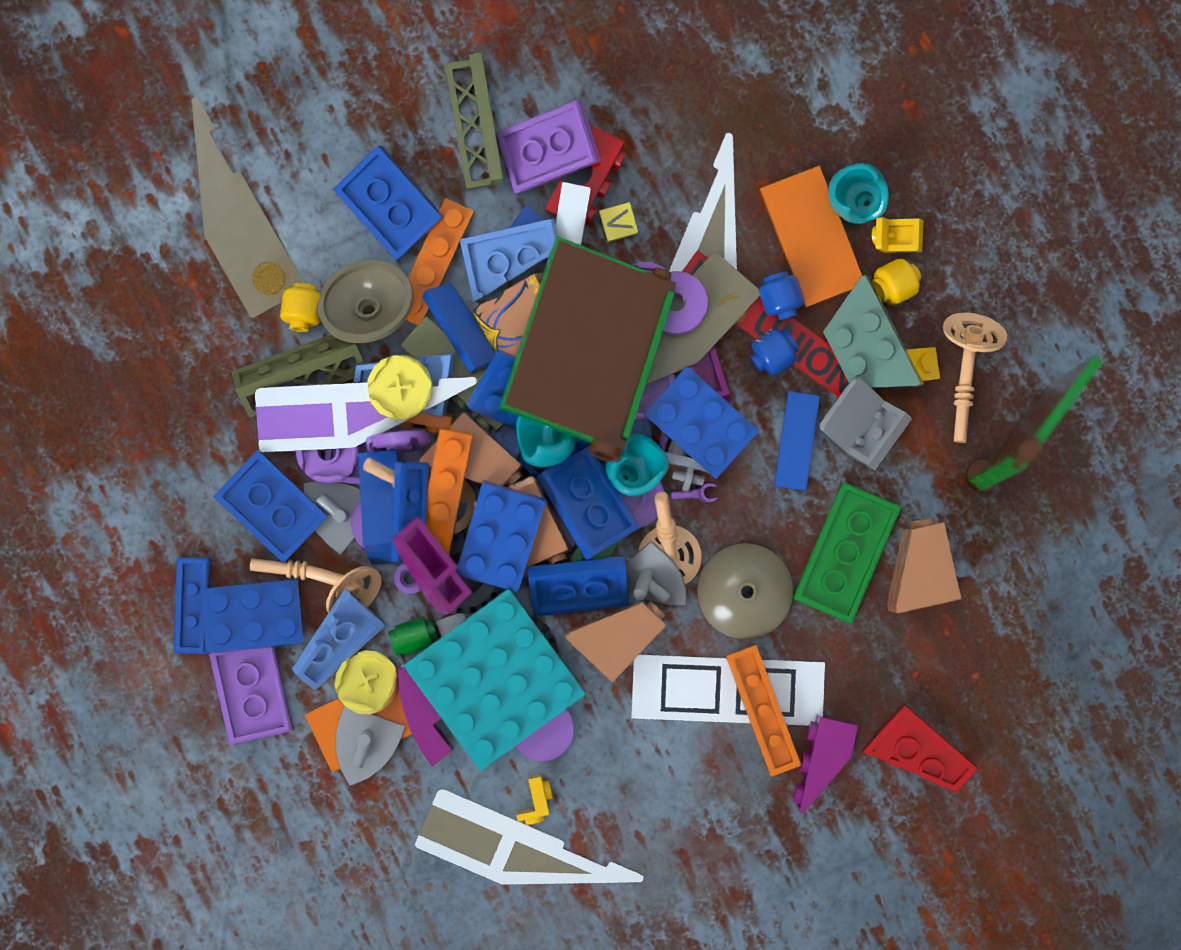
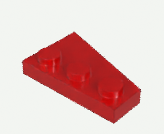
M905 703L862 749V753L889 762L892 766L915 773L925 780L956 793L978 770V767Z

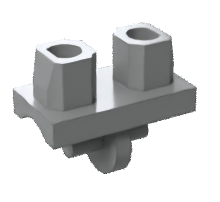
M672 440L668 452H665L669 464L687 468L686 472L674 470L672 479L684 481L682 491L689 492L691 483L703 486L705 477L693 474L694 470L708 472L693 458L687 457V453Z

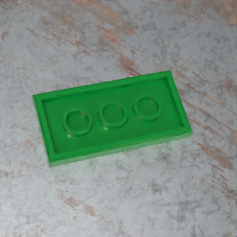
M841 482L792 599L852 624L902 507L848 483Z

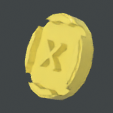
M394 355L382 359L373 367L368 378L367 387L371 404L380 414L390 419L405 420L418 415L427 407L432 397L433 382L429 371L419 360L408 355Z
M364 650L358 652V655L353 656L351 659L347 658L341 664L336 673L335 689L339 699L347 709L357 714L370 715L382 711L392 703L398 692L399 681L397 668L386 655L377 651Z

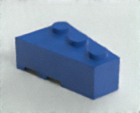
M397 450L358 453L363 547L371 565L397 563L396 561H391L393 484L363 470V465L370 458L395 470V462H405V460H400Z

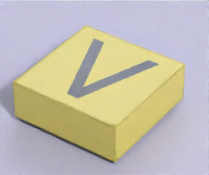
M630 202L599 211L608 243L638 234Z

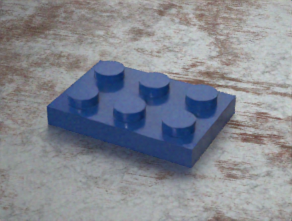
M377 145L333 188L336 194L396 261L407 254L444 218L442 213L382 146Z
M498 349L466 404L475 412L517 428L518 415L499 409L516 356Z
M688 366L644 413L647 418L715 479L759 432L754 425Z
M590 445L536 476L586 560L640 528L617 489L608 478L598 458L588 452Z
M259 450L213 496L282 563L328 517Z
M483 480L456 573L462 577L518 592L545 507L546 498Z
M624 556L527 567L535 617L629 606Z
M298 579L201 589L206 654L304 644Z

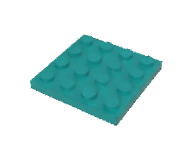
M510 589L504 591L403 665L480 771L586 695L579 682Z

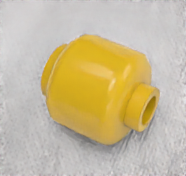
M895 259L875 271L872 284L882 303L885 302L891 306L898 305L914 297L919 292L921 274L914 264H910L904 259Z
M293 283L291 288L284 290L280 318L285 323L290 324V330L308 332L309 327L320 324L321 319L318 314L317 304L321 294L317 291V287L307 283Z

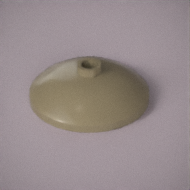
M363 260L339 269L325 282L320 291L321 296L317 309L323 326L330 334L346 342L368 343L390 335L404 323L412 308L413 291L407 276L398 267L384 261Z
M742 543L721 549L707 561L698 580L697 596L703 615L715 629L733 638L753 639L770 633L785 619L792 604L793 584L786 565L775 553L759 545ZM744 586H750L753 590L749 598H744L741 595V589Z

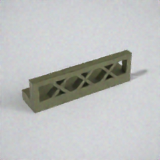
M469 54V60L445 64L467 190L504 184L482 54ZM471 68L473 80L465 90L455 83L453 71ZM473 87L475 89L476 97L470 93ZM456 89L462 93L459 100L457 99ZM466 97L477 103L478 112L471 121L461 115L459 110ZM479 118H480L481 128L478 127V126L475 124L476 121H477ZM461 120L468 124L464 131L462 128ZM471 128L483 135L484 142L477 152L465 145L464 138ZM484 149L487 160L480 155ZM467 152L473 155L470 162H468ZM477 159L488 166L490 178L476 181L471 180L470 169Z
M330 334L234 370L232 375L235 390L249 418L257 415L256 404L252 405L248 396L255 394L257 389L280 387L281 383L287 381L298 383L297 386L341 384L354 379L356 367L348 370L339 368L338 366L342 360L354 356L358 364L365 363L357 343L346 342ZM318 369L327 372L324 379L318 381L308 379L311 372Z

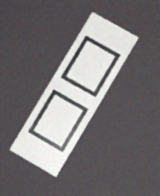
M638 655L634 659L631 718L750 723L726 658ZM762 660L786 725L809 726L810 721H816L817 715L823 716L825 662Z

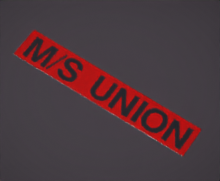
M697 250L682 272L693 275L708 257ZM760 296L735 322L736 325L756 339L773 328L781 331L787 330L799 348V351L796 353V362L793 364L795 367L837 397H840L848 386L849 382L829 343L794 318L779 321L778 315H767Z

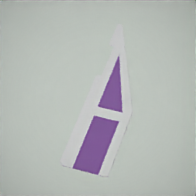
M476 378L440 379L438 381L439 385L433 386L432 397L423 411L477 383ZM368 383L259 388L255 392L259 450L261 452L354 448L366 442L367 437L381 434L408 419H390L380 414L371 404L367 387Z

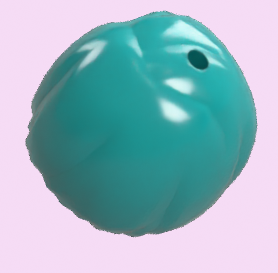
M864 163L848 165L835 173L830 181L828 190L830 206L844 220L854 224H862L881 217L886 211L889 203L888 186L883 174L873 165Z
M517 417L518 448L523 459L530 465L536 467L554 466L565 461L574 451L577 437L526 418Z
M633 433L630 434L629 439L626 441L620 462L606 461V474L613 486L622 494L640 496L654 489L663 479L669 469V460L665 452L652 438L643 434Z

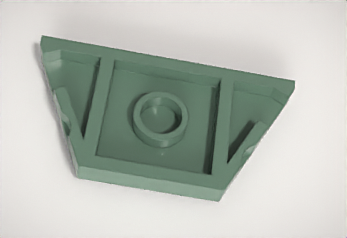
M862 276L823 331L848 382L850 383L854 377H859L871 388L917 387L923 385L924 383L869 276Z

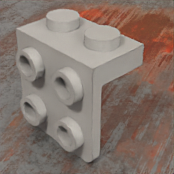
M854 377L830 411L825 415L820 424V430L849 456L876 470L912 418L906 412L884 401L865 381L859 377Z

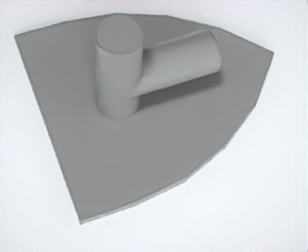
M317 481L304 483V493L328 515L326 520L316 529V532L330 547L341 555L355 538L352 534L350 520L353 509L360 501V490L342 482L331 484Z
M649 542L625 562L627 587L636 599H647L666 605H686V586L681 572L675 562L654 542Z
M344 705L336 732V754L341 771L350 786L368 779L382 769L393 756L405 729L404 725L373 714H357L347 709Z

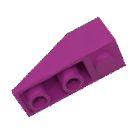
M817 715L816 721H810L807 731V740H811L808 753L803 752L800 771L804 772L802 784H796L793 794V803H797L796 808L799 812H806L851 758L858 729L857 724L822 715Z

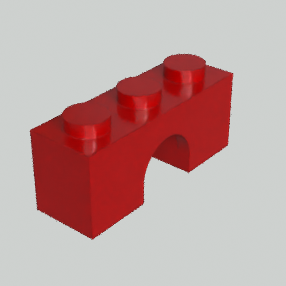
M590 124V128L601 162L589 166L592 176L583 185L584 187L591 188L585 225L587 226L590 225L597 211L593 207L597 197L604 198L612 183L607 178L613 168L619 170L627 154L622 151L624 141ZM562 181L559 182L545 209L546 214L557 218Z

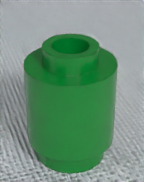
M425 616L395 625L394 630L388 631L396 656L400 654L407 656L424 650L434 643L433 639L438 638L433 620L426 621Z

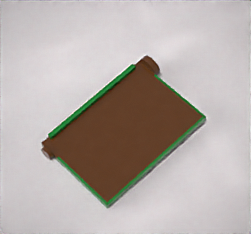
M557 236L554 240L499 409L590 442L591 445L588 452L592 456L608 462H620L674 297L676 282L670 280L671 272L662 268H654L653 272L650 273Z
M1094 355L1047 385L991 461L978 460L968 467L966 471L968 486L976 492H987L993 489L998 482L1022 471L1029 462L1036 460L1039 456L1040 446L1101 366L1103 360Z

